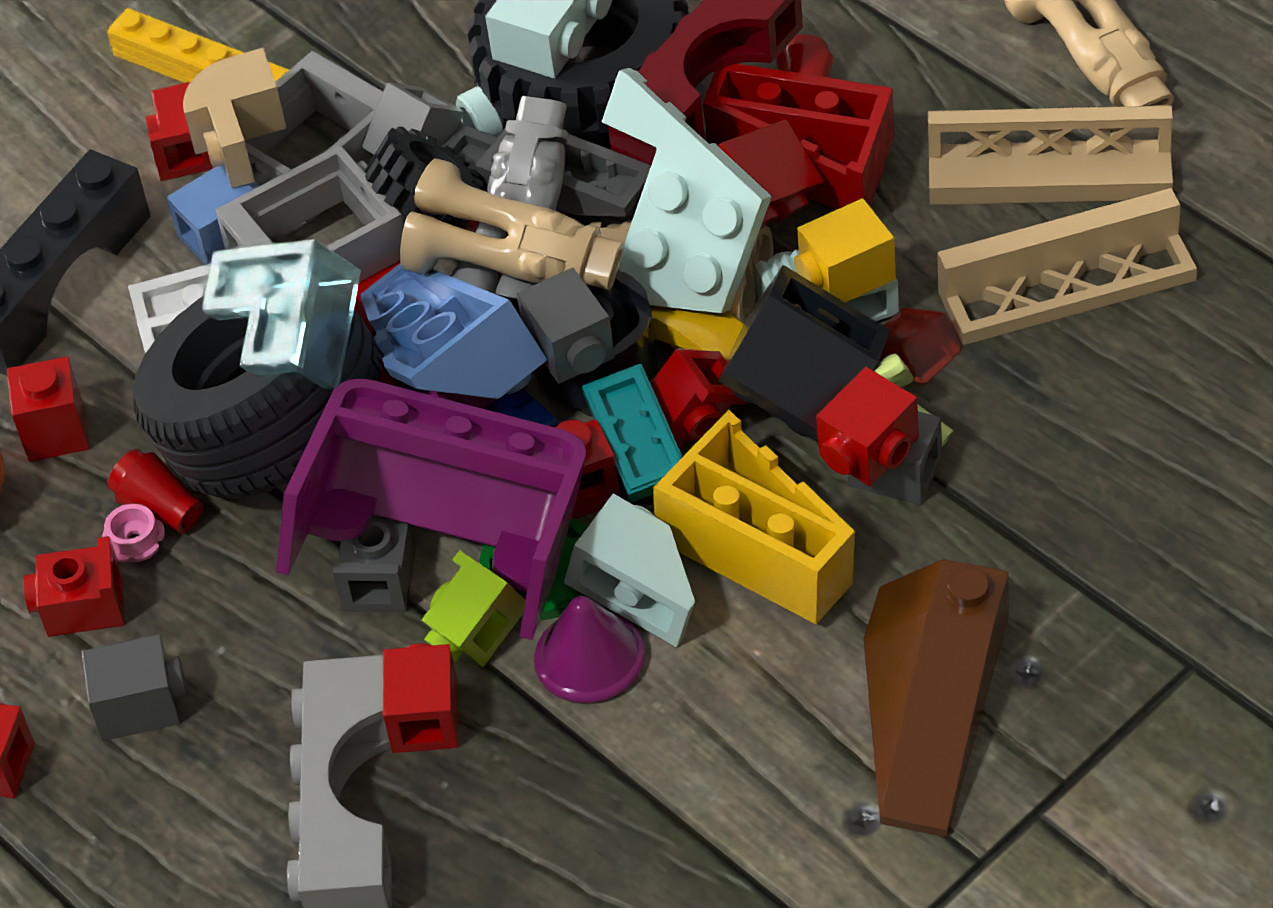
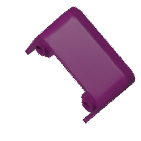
M352 379L345 381L333 390L284 492L276 573L289 576L308 534L330 541H343L362 534L366 530L372 515L389 518L495 546L492 560L494 574L502 578L514 589L527 591L519 637L533 640L557 575L583 474L586 448L577 436L559 428L374 380Z

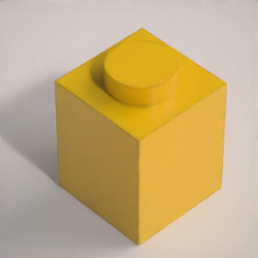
M863 198L797 227L799 255L794 257L796 272L846 303L896 280L895 239Z

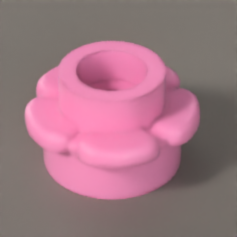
M126 504L116 508L108 515L104 523L102 537L110 536L118 562H141L157 553L159 549L158 542L162 541L165 537V528L162 521L155 519L152 511L146 506Z

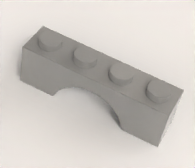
M383 655L303 661V688L293 689L291 695L295 729H302L301 744L291 745L290 748L292 781L294 785H300V801L289 803L290 836L293 843H299V859L289 860L287 865L291 902L301 901L303 908H392V860L383 826L351 814L339 803L342 789L351 774L371 757L391 749L383 718Z

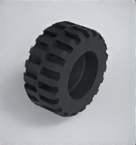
M479 0L474 8V15L469 21L467 33L475 87L478 86L482 89V92L498 113L503 130L506 128L508 120H516L522 96L556 100L567 105L563 130H566L570 135L611 150L608 125L603 123L602 119L619 70L631 68L639 71L645 58L651 52L657 51L673 34L679 21L685 15H689L686 0H612L609 11L604 18L596 20L586 34L582 46H603L616 50L603 57L589 61L566 62L554 79L492 59L485 16L497 0Z

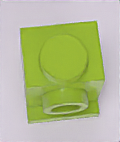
M459 550L452 561L460 569L451 581L441 585L435 592L430 603V609L422 618V621L431 628L424 640L430 645L450 644L454 663L464 654L481 667H484L523 615L526 600L502 578Z

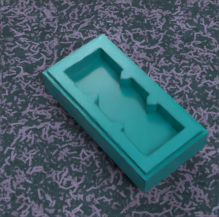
M638 364L582 386L583 395L594 419H597L614 454L616 471L630 503L653 495V487L682 458L642 364Z

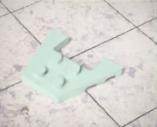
M631 68L619 70L602 122L656 147L657 151L624 243V251L618 270L629 274L643 286L647 293L649 305L714 313L726 312L731 309L772 196L715 143L708 144L685 122L686 116L671 102L664 103L645 85L648 81L638 71Z

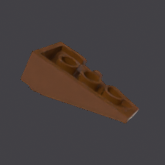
M942 559L879 587L864 635V653L880 824L948 837L1009 619V571Z

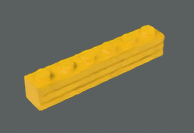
M126 8L107 30L114 56L183 83L191 82L203 69L217 61L244 53L129 8ZM268 62L275 82L289 71V69Z

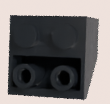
M782 265L747 316L718 382L730 388L744 402L756 404L781 419L798 435L810 437L818 442L816 415L865 367L874 370L890 330L790 268Z

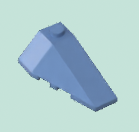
M398 264L360 294L368 320L376 332L374 338L384 355L382 361L391 377L416 389L499 399L503 395H509L522 389L531 380L532 372L547 361L544 353L510 300L432 269L426 274H418L404 270L401 264Z

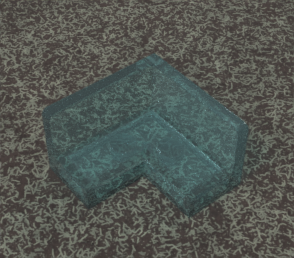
M314 239L214 251L202 311L216 320L249 317L239 366L255 376L297 372L324 389L337 388L340 384L361 270Z

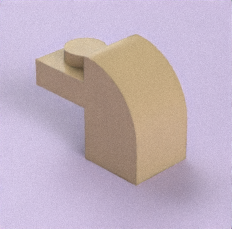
M260 48L231 56L209 65L195 76L185 91L183 109L195 155L208 151L213 168L224 165L231 188L255 182L245 140L287 129L278 89L264 49Z

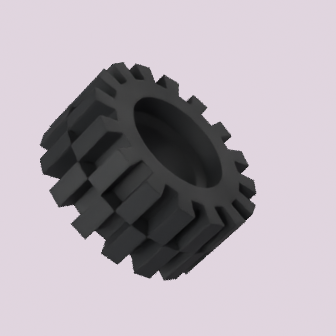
M397 126L396 129L391 128L364 171L366 172L365 178L367 182L373 184L371 188L374 192L385 195L384 201L391 207L397 205L403 209L401 214L407 217L410 212H416L434 217L439 221L458 227L462 218L423 212L415 204V189L427 165L434 158L451 162L459 168L461 179L464 183L480 190L483 186L482 180L478 179L480 176L475 169L467 168L470 163L464 157L453 155L455 150L448 145L443 148L437 144V139L430 135L424 138L420 131L412 128L408 131L405 127Z

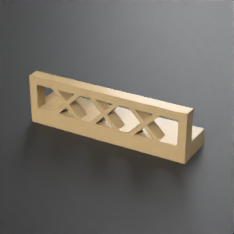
M1172 105L928 111L929 204L1125 201L1161 190L1173 189L1171 163ZM1158 127V139L1131 140L1124 135L1133 128ZM1073 129H1089L1096 134L1087 141H1070L1064 137L1065 134ZM1027 130L1035 135L1028 142L1011 143L1004 138L1011 131ZM941 132H967L975 137L967 144H941Z
M1172 188L939 251L938 293L962 344L967 345L1194 282L1197 279V267L1179 235L1180 203ZM1163 250L1168 251L1174 263L1172 266L1158 270L1138 264L1142 256ZM1098 268L1117 274L1113 282L1100 286L1080 280L1084 272ZM1040 284L1059 290L1055 298L1042 302L1022 296L1026 288ZM982 300L1000 306L995 315L970 321L964 309V305Z

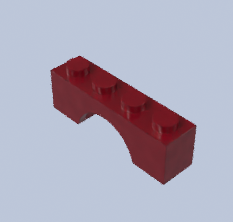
M703 0L690 15H685L679 21L673 34L662 46L645 58L638 72L648 81L645 85L664 103L671 102L686 116L685 122L704 139L701 96L695 90V87L709 74L729 65L745 62L772 63L803 28L801 0ZM608 125L612 151L652 165L657 151L656 147Z

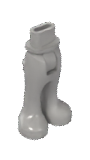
M529 96L521 97L516 120H508L506 123V131L513 135H506L500 143L498 153L493 156V165L487 187L488 193L555 211L562 188L565 167V147L562 143H567L569 133L562 129L567 110L565 103ZM479 222L476 233L493 238L503 239L507 236V231ZM469 262L460 263L450 273V276L510 300L513 307L518 310L517 293L538 284L517 279L503 273L500 277L498 271Z

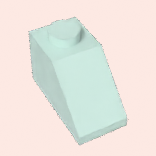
M612 494L574 545L564 583L677 647L684 637L695 599L670 525L656 518L644 507L633 505Z

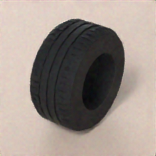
M271 266L248 272L223 283L200 297L175 317L157 336L141 361L135 375L133 410L141 428L177 476L189 488L220 498H244L257 495L290 482L333 390L339 384L352 379H369L380 382L382 369L381 351L365 323L333 279H330L329 276L322 272L300 266Z

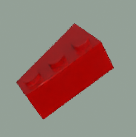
M733 64L715 71L703 101L706 141L708 144L715 143L718 146L724 141L786 119L824 182L805 194V197L834 210L862 198L871 206L894 140L893 88L744 64Z

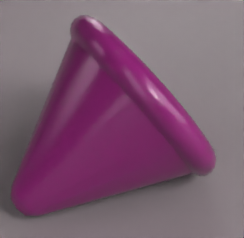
M578 596L571 600L558 619L541 635L534 653V668L539 681L550 693L558 698L575 703L601 702L625 691L637 679L643 669L646 656L645 644L640 632L630 621L618 614L609 612L586 596Z

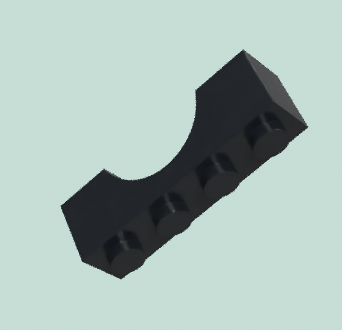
M89 149L0 248L1 374L8 376L7 368L21 366L46 338L47 319L53 295L60 280L72 263L82 254L93 248H100L118 255L151 217L138 168Z

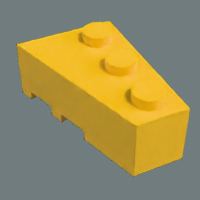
M730 410L653 487L654 516L670 525L679 553L814 624H817L853 584L855 531L804 481L797 485L778 466V456L766 445L759 448L741 430V421Z

